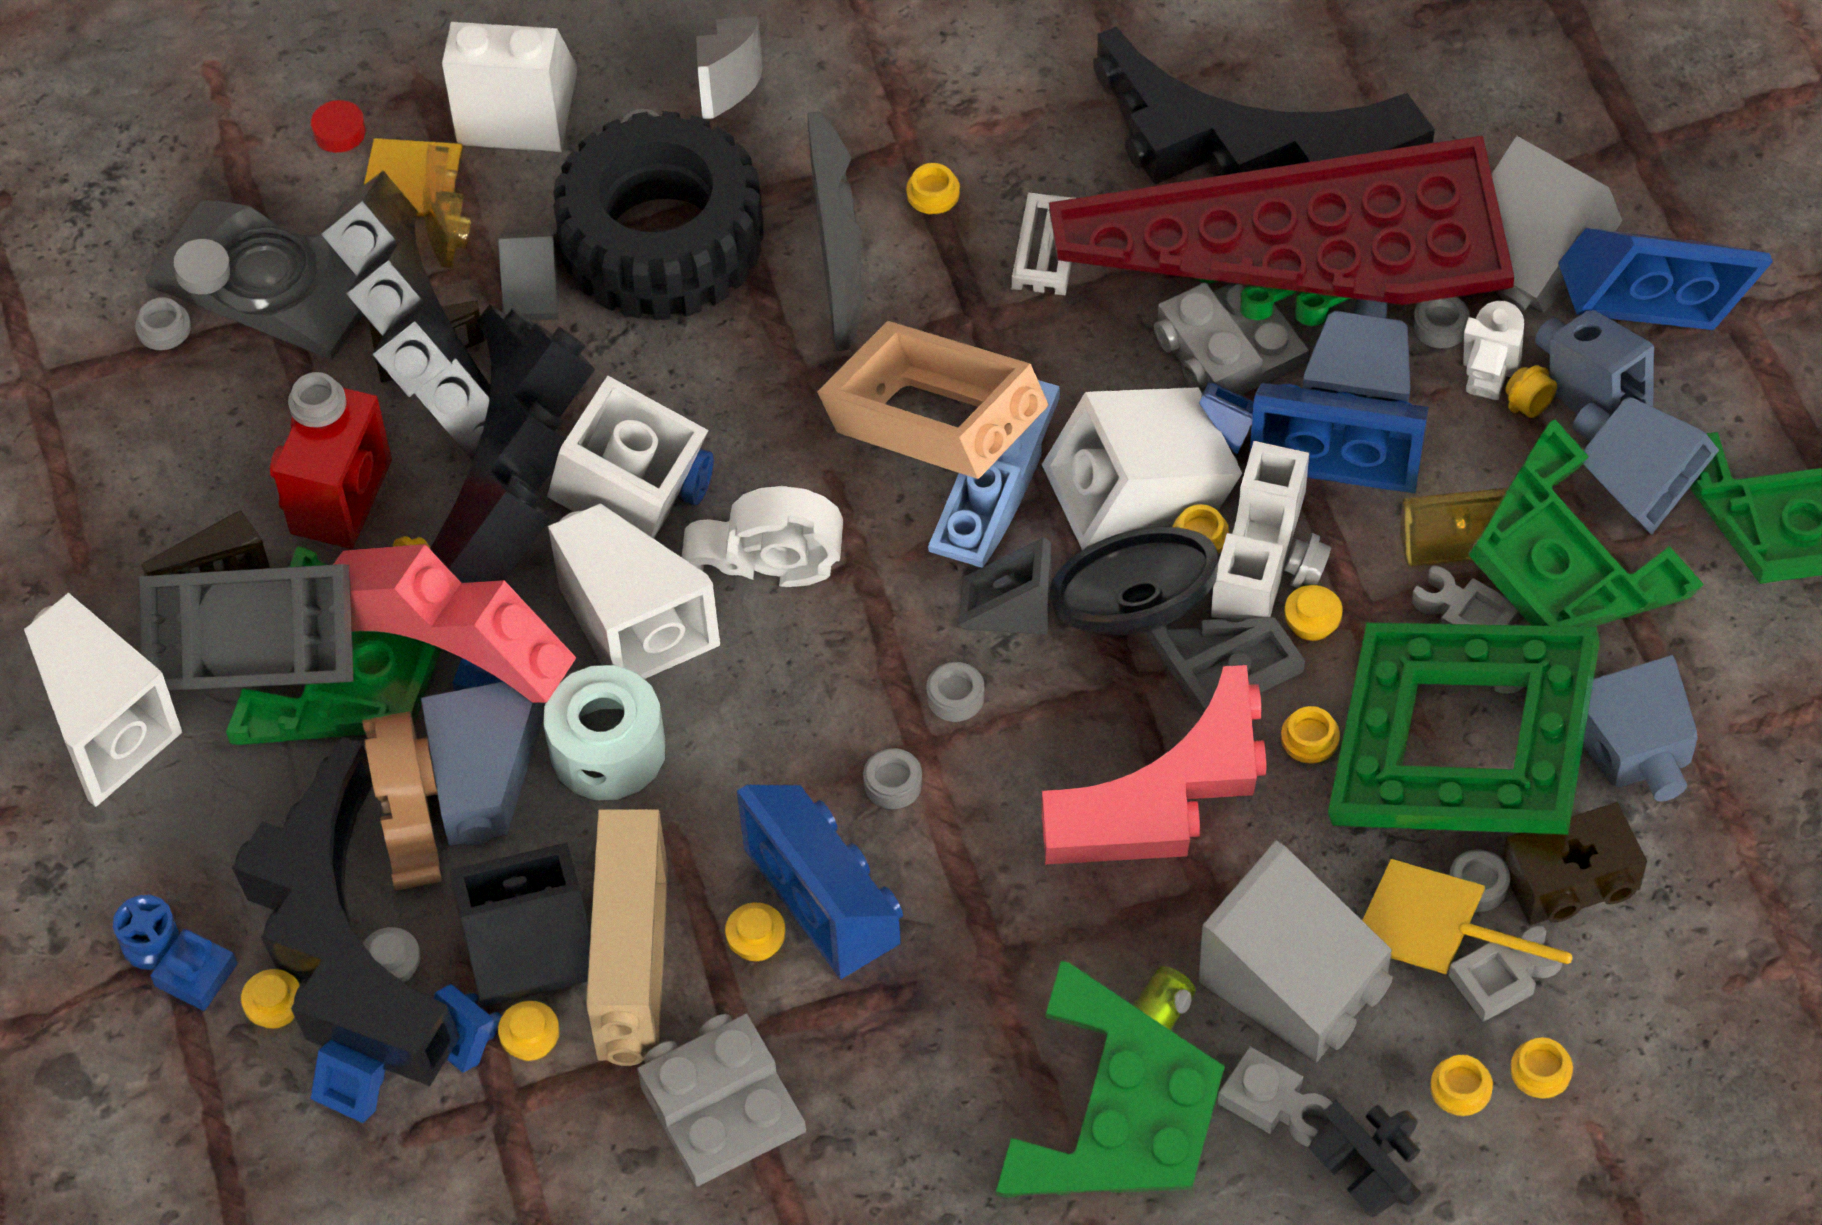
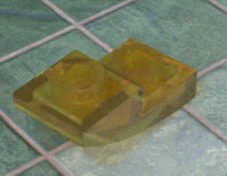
M428 144L422 191L424 221L430 243L441 266L453 269L456 248L467 249L471 217L461 216L464 194L454 193L457 171L446 169L449 147Z

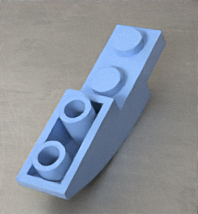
M1038 380L1049 406L979 479L961 473L958 474L928 545L929 552L981 568L984 567L1009 527L1041 458V443L1060 399V386Z

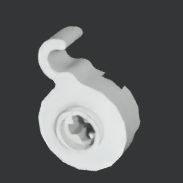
M787 486L759 488L743 494L732 504L729 521L721 522L706 519L690 523L684 532L682 558L703 571L705 564L712 565L724 574L740 575L752 580L754 571L765 575L780 577L779 586L781 587L808 586L827 579L831 573V566L836 561H840L843 517L838 507L826 497L809 490Z

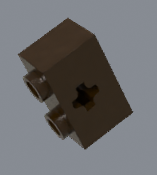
M1618 802L1571 816L1568 834L1517 833L1506 837L1502 858L1510 872L1509 884L1529 926L1545 920L1553 923L1562 922L1575 916L1583 908L1601 902L1612 905L1629 899L1636 891L1640 890L1647 864V859Z

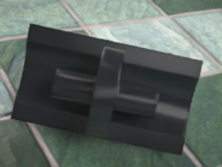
M1337 1100L1323 1111L1330 1122L1320 1130L1308 1148L1333 1175L1341 1170L1358 1153L1364 1157L1371 1167L1346 1190L1372 1218L1392 1206L1399 1198L1409 1206L1422 1194L1388 1156L1389 1153L1396 1150L1408 1163L1420 1153V1149L1409 1138L1418 1124L1417 1119L1410 1111L1404 1110L1390 1117L1380 1105L1373 1107L1366 1115V1119L1377 1130L1372 1137L1368 1135Z

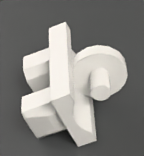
M1507 301L1488 303L1480 309L1476 319L1468 317L1464 331V366H1467V375H1469L1466 385L1467 393L1499 400L1505 376L1511 377L1521 368L1524 318L1522 312L1515 305Z

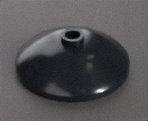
M1153 527L1125 532L1099 541L1067 561L1059 569L1051 582L1050 599L1056 615L1062 621L1088 633L1099 635H1135L1150 632L1166 626L1188 613L1207 596L1216 583L1219 556L1215 545L1209 538L1189 529Z

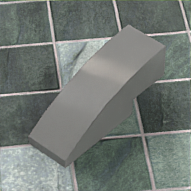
M758 16L716 19L717 34L696 36L697 66L703 119L714 118L729 110L743 100L759 82L763 65Z

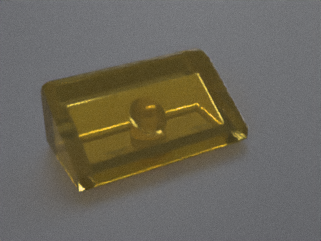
M1508 488L1404 498L1400 538L1406 563L1415 566L1472 560L1468 553Z

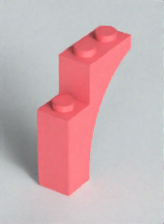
M425 544L342 551L333 564L349 565L352 632L378 631L393 633L442 648L496 676L532 703L548 702L576 659L573 653L505 580L461 583Z
M1247 665L1223 666L1216 691L1199 721L1177 745L1153 763L1111 782L1083 788L1042 791L1041 813L1045 865L1185 857L1188 854L1190 837L1200 836L1198 802H1187V799L1253 796L1257 776H1266V752L1264 740L1254 741L1252 720L1261 719V695L1259 684L1249 685Z

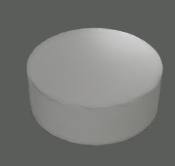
M195 239L182 245L174 256V270L177 282L183 289L193 294H210L221 289L227 283L230 276L229 257L224 247L209 239Z
M1458 297L1419 302L1414 313V332L1418 339L1428 346L1434 348L1453 347L1464 339V331L1468 317H1470L1469 309Z
M949 662L937 667L928 677L926 685L927 703L931 711L939 718L951 722L964 721L975 716L982 708L985 698L984 680L979 671L973 666L963 662Z
M897 748L884 749L872 755L865 764L863 771L864 789L868 798L877 806L885 809H900L913 803L921 793L922 769L919 761L911 753Z
M1475 849L1462 853L1454 860L1450 869V876L1485 886L1475 912L1492 910L1504 901L1508 892L1510 872L1502 858L1493 852Z

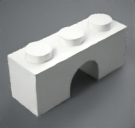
M1253 441L1240 486V499L1232 534L1227 533L1218 563L1217 579L1213 586L1211 617L1231 622H1242L1247 618L1271 617L1306 492L1308 452Z

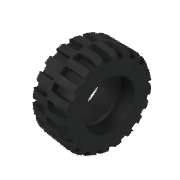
M648 111L632 114V120L621 123L619 119L605 124L603 132L599 135L592 132L578 144L579 153L572 151L561 166L562 173L556 178L553 190L555 200L553 208L562 261L567 273L573 275L574 284L584 294L588 296L594 294L596 303L612 311L616 306L622 308L623 315L641 319L642 314H654L655 320L671 319L670 314L684 312L687 317L700 313L702 311L701 306L708 302L715 306L729 296L728 288L730 286L737 289L750 276L749 268L757 264L762 251L761 241L764 239L760 183L757 169L752 167L751 156L742 145L735 144L734 137L724 129L717 126L712 130L710 129L709 121L691 115L689 120L680 118V113L662 111V116L648 117ZM656 199L681 200L703 210L697 217L685 225L661 232L633 230L616 222L630 208Z

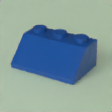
M1585 228L1558 264L1576 315L1595 310L1609 319L1714 330L1772 264L1773 260L1770 253L1723 244Z
M1261 383L1253 403L1250 452L1253 441L1308 452L1307 478L1416 494L1429 407L1412 405L1402 400L1384 401L1357 397L1347 392L1330 393L1302 389L1292 384L1275 385Z
M745 785L737 790L745 852L840 980L901 944L899 919L903 917V911L898 900L888 887L884 886L879 889L868 875L870 874V868L863 853L854 843L845 845L836 833L838 830L837 823L823 801L818 800L814 803L801 785Z

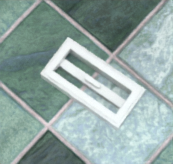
M1028 193L1012 273V289L1023 290V285L1028 284L1033 285V292L1044 293L1045 287L1055 288V294L1066 295L1072 262L1058 261L1057 272H1048L1054 242L1049 202L1074 198ZM1038 207L1048 208L1036 270L1027 269Z

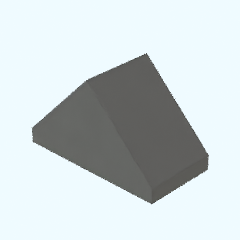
M557 227L505 229L498 238L503 313L507 315L511 308H513L531 321L559 319L560 245Z
M1043 537L964 576L959 626L966 630L1048 635L1051 542Z

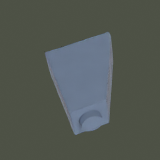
M505 682L422 697L421 701L440 810L449 846L462 843L465 845H479L493 837L507 835L544 717L542 703H532Z

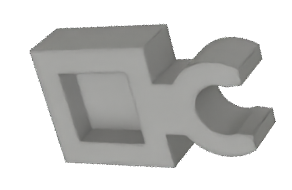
M1433 565L1429 570L1428 583L1438 588L1440 592L1429 593L1419 586H1416L1413 590L1411 602L1413 606L1425 614L1435 615L1441 613L1443 615L1441 624L1515 625L1520 619L1519 611L1504 595L1474 578L1462 589L1455 584L1453 575L1440 566Z
M1536 926L1527 930L1521 938L1543 944L1547 931L1543 926ZM1491 942L1450 965L1449 977L1481 1021L1485 1022L1532 996L1536 983L1531 976L1536 978L1551 977L1560 971L1563 963L1516 949L1511 950L1509 947Z
M1251 1046L1218 1093V1104L1269 1134L1272 1133L1278 1122L1281 1121L1289 1126L1292 1137L1305 1146L1310 1145L1319 1131L1313 1126L1306 1124L1303 1118L1308 1115H1317L1323 1120L1330 1122L1323 1111L1332 1102L1320 1094L1302 1095L1298 1093L1302 1088L1303 1076Z

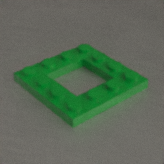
M1367 622L1328 809L1332 826L1568 834L1600 644L1597 627ZM1418 684L1527 687L1513 769L1402 766Z

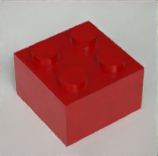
M343 388L346 396V408L335 422L323 427H308L298 423L291 417L289 436L284 446H277L270 463V476L275 479L279 493V508L284 511L290 534L353 549L390 467L392 456L378 397Z

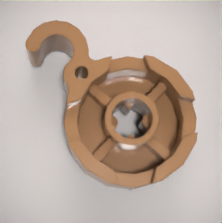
M410 711L362 720L367 738H370L365 739V746L375 798L381 801L383 815L392 814L382 816L381 824L391 862L394 889L398 891L442 882L428 796L438 795L428 739H417Z

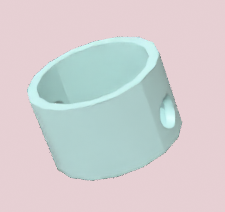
M616 665L587 667L571 673L560 682L545 704L544 730L550 760L558 779L573 793L593 800H619L641 791L656 778L665 760V734L661 708L652 686L636 672ZM599 709L624 710V717L621 723L605 732H595L587 729L581 724L579 719L581 716ZM582 770L596 771L602 773L604 776L600 778H593L585 774Z

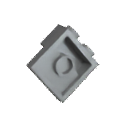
M1205 282L1158 304V321L1154 324L1156 338L1165 352H1173L1180 361L1188 385L1191 388L1199 387L1202 393L1207 383L1211 384L1212 382L1238 395H1242L1259 387L1261 383H1268L1308 364L1309 350L1275 304L1273 306V314L1264 320H1251L1241 314V292L1246 287L1253 285L1231 283L1212 292Z
M747 1013L734 1020L729 1014L713 1017L700 1028V1037L680 1047L674 1041L661 1043L646 1054L644 1058L646 1064L637 1068L641 1090L696 1187L806 1132L805 1120L776 1073L775 1061Z

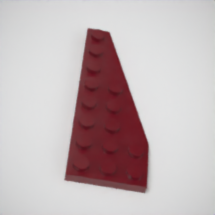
M1483 135L1049 202V213L1058 261L1401 305L1514 287L1515 276Z

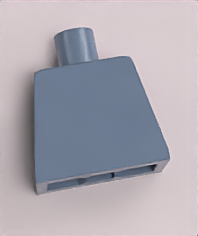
M1362 299L1356 300L1354 313L1334 311L1328 314L1304 372L1302 389L1330 393L1347 392L1357 397L1409 402L1410 368L1407 324L1402 320L1386 318L1388 311L1387 303Z
M1595 310L1584 312L1567 325L1557 318H1551L1539 328L1535 337V343L1550 355V378L1557 383L1555 395L1574 413L1578 414L1584 406L1594 402L1612 415L1622 401L1628 397L1653 407L1654 345Z
M1632 397L1624 399L1612 415L1594 402L1588 403L1580 410L1573 422V430L1590 441L1583 450L1589 456L1583 465L1644 530L1651 535L1719 451L1708 435L1699 428Z
M1667 656L1594 679L1583 747L1611 785L1622 787L1645 780L1654 799L1660 802L1671 800L1683 793L1687 788V782L1680 768L1686 767L1692 761L1697 742V729L1674 656Z

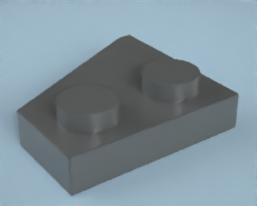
M1275 617L1247 618L1242 622L1236 623L1225 619L1201 620V628L1167 629L1166 626L1147 632V639L1200 716L1203 715L1211 702L1218 686L1223 666L1247 665L1249 685L1259 684L1260 693L1304 672L1305 659Z

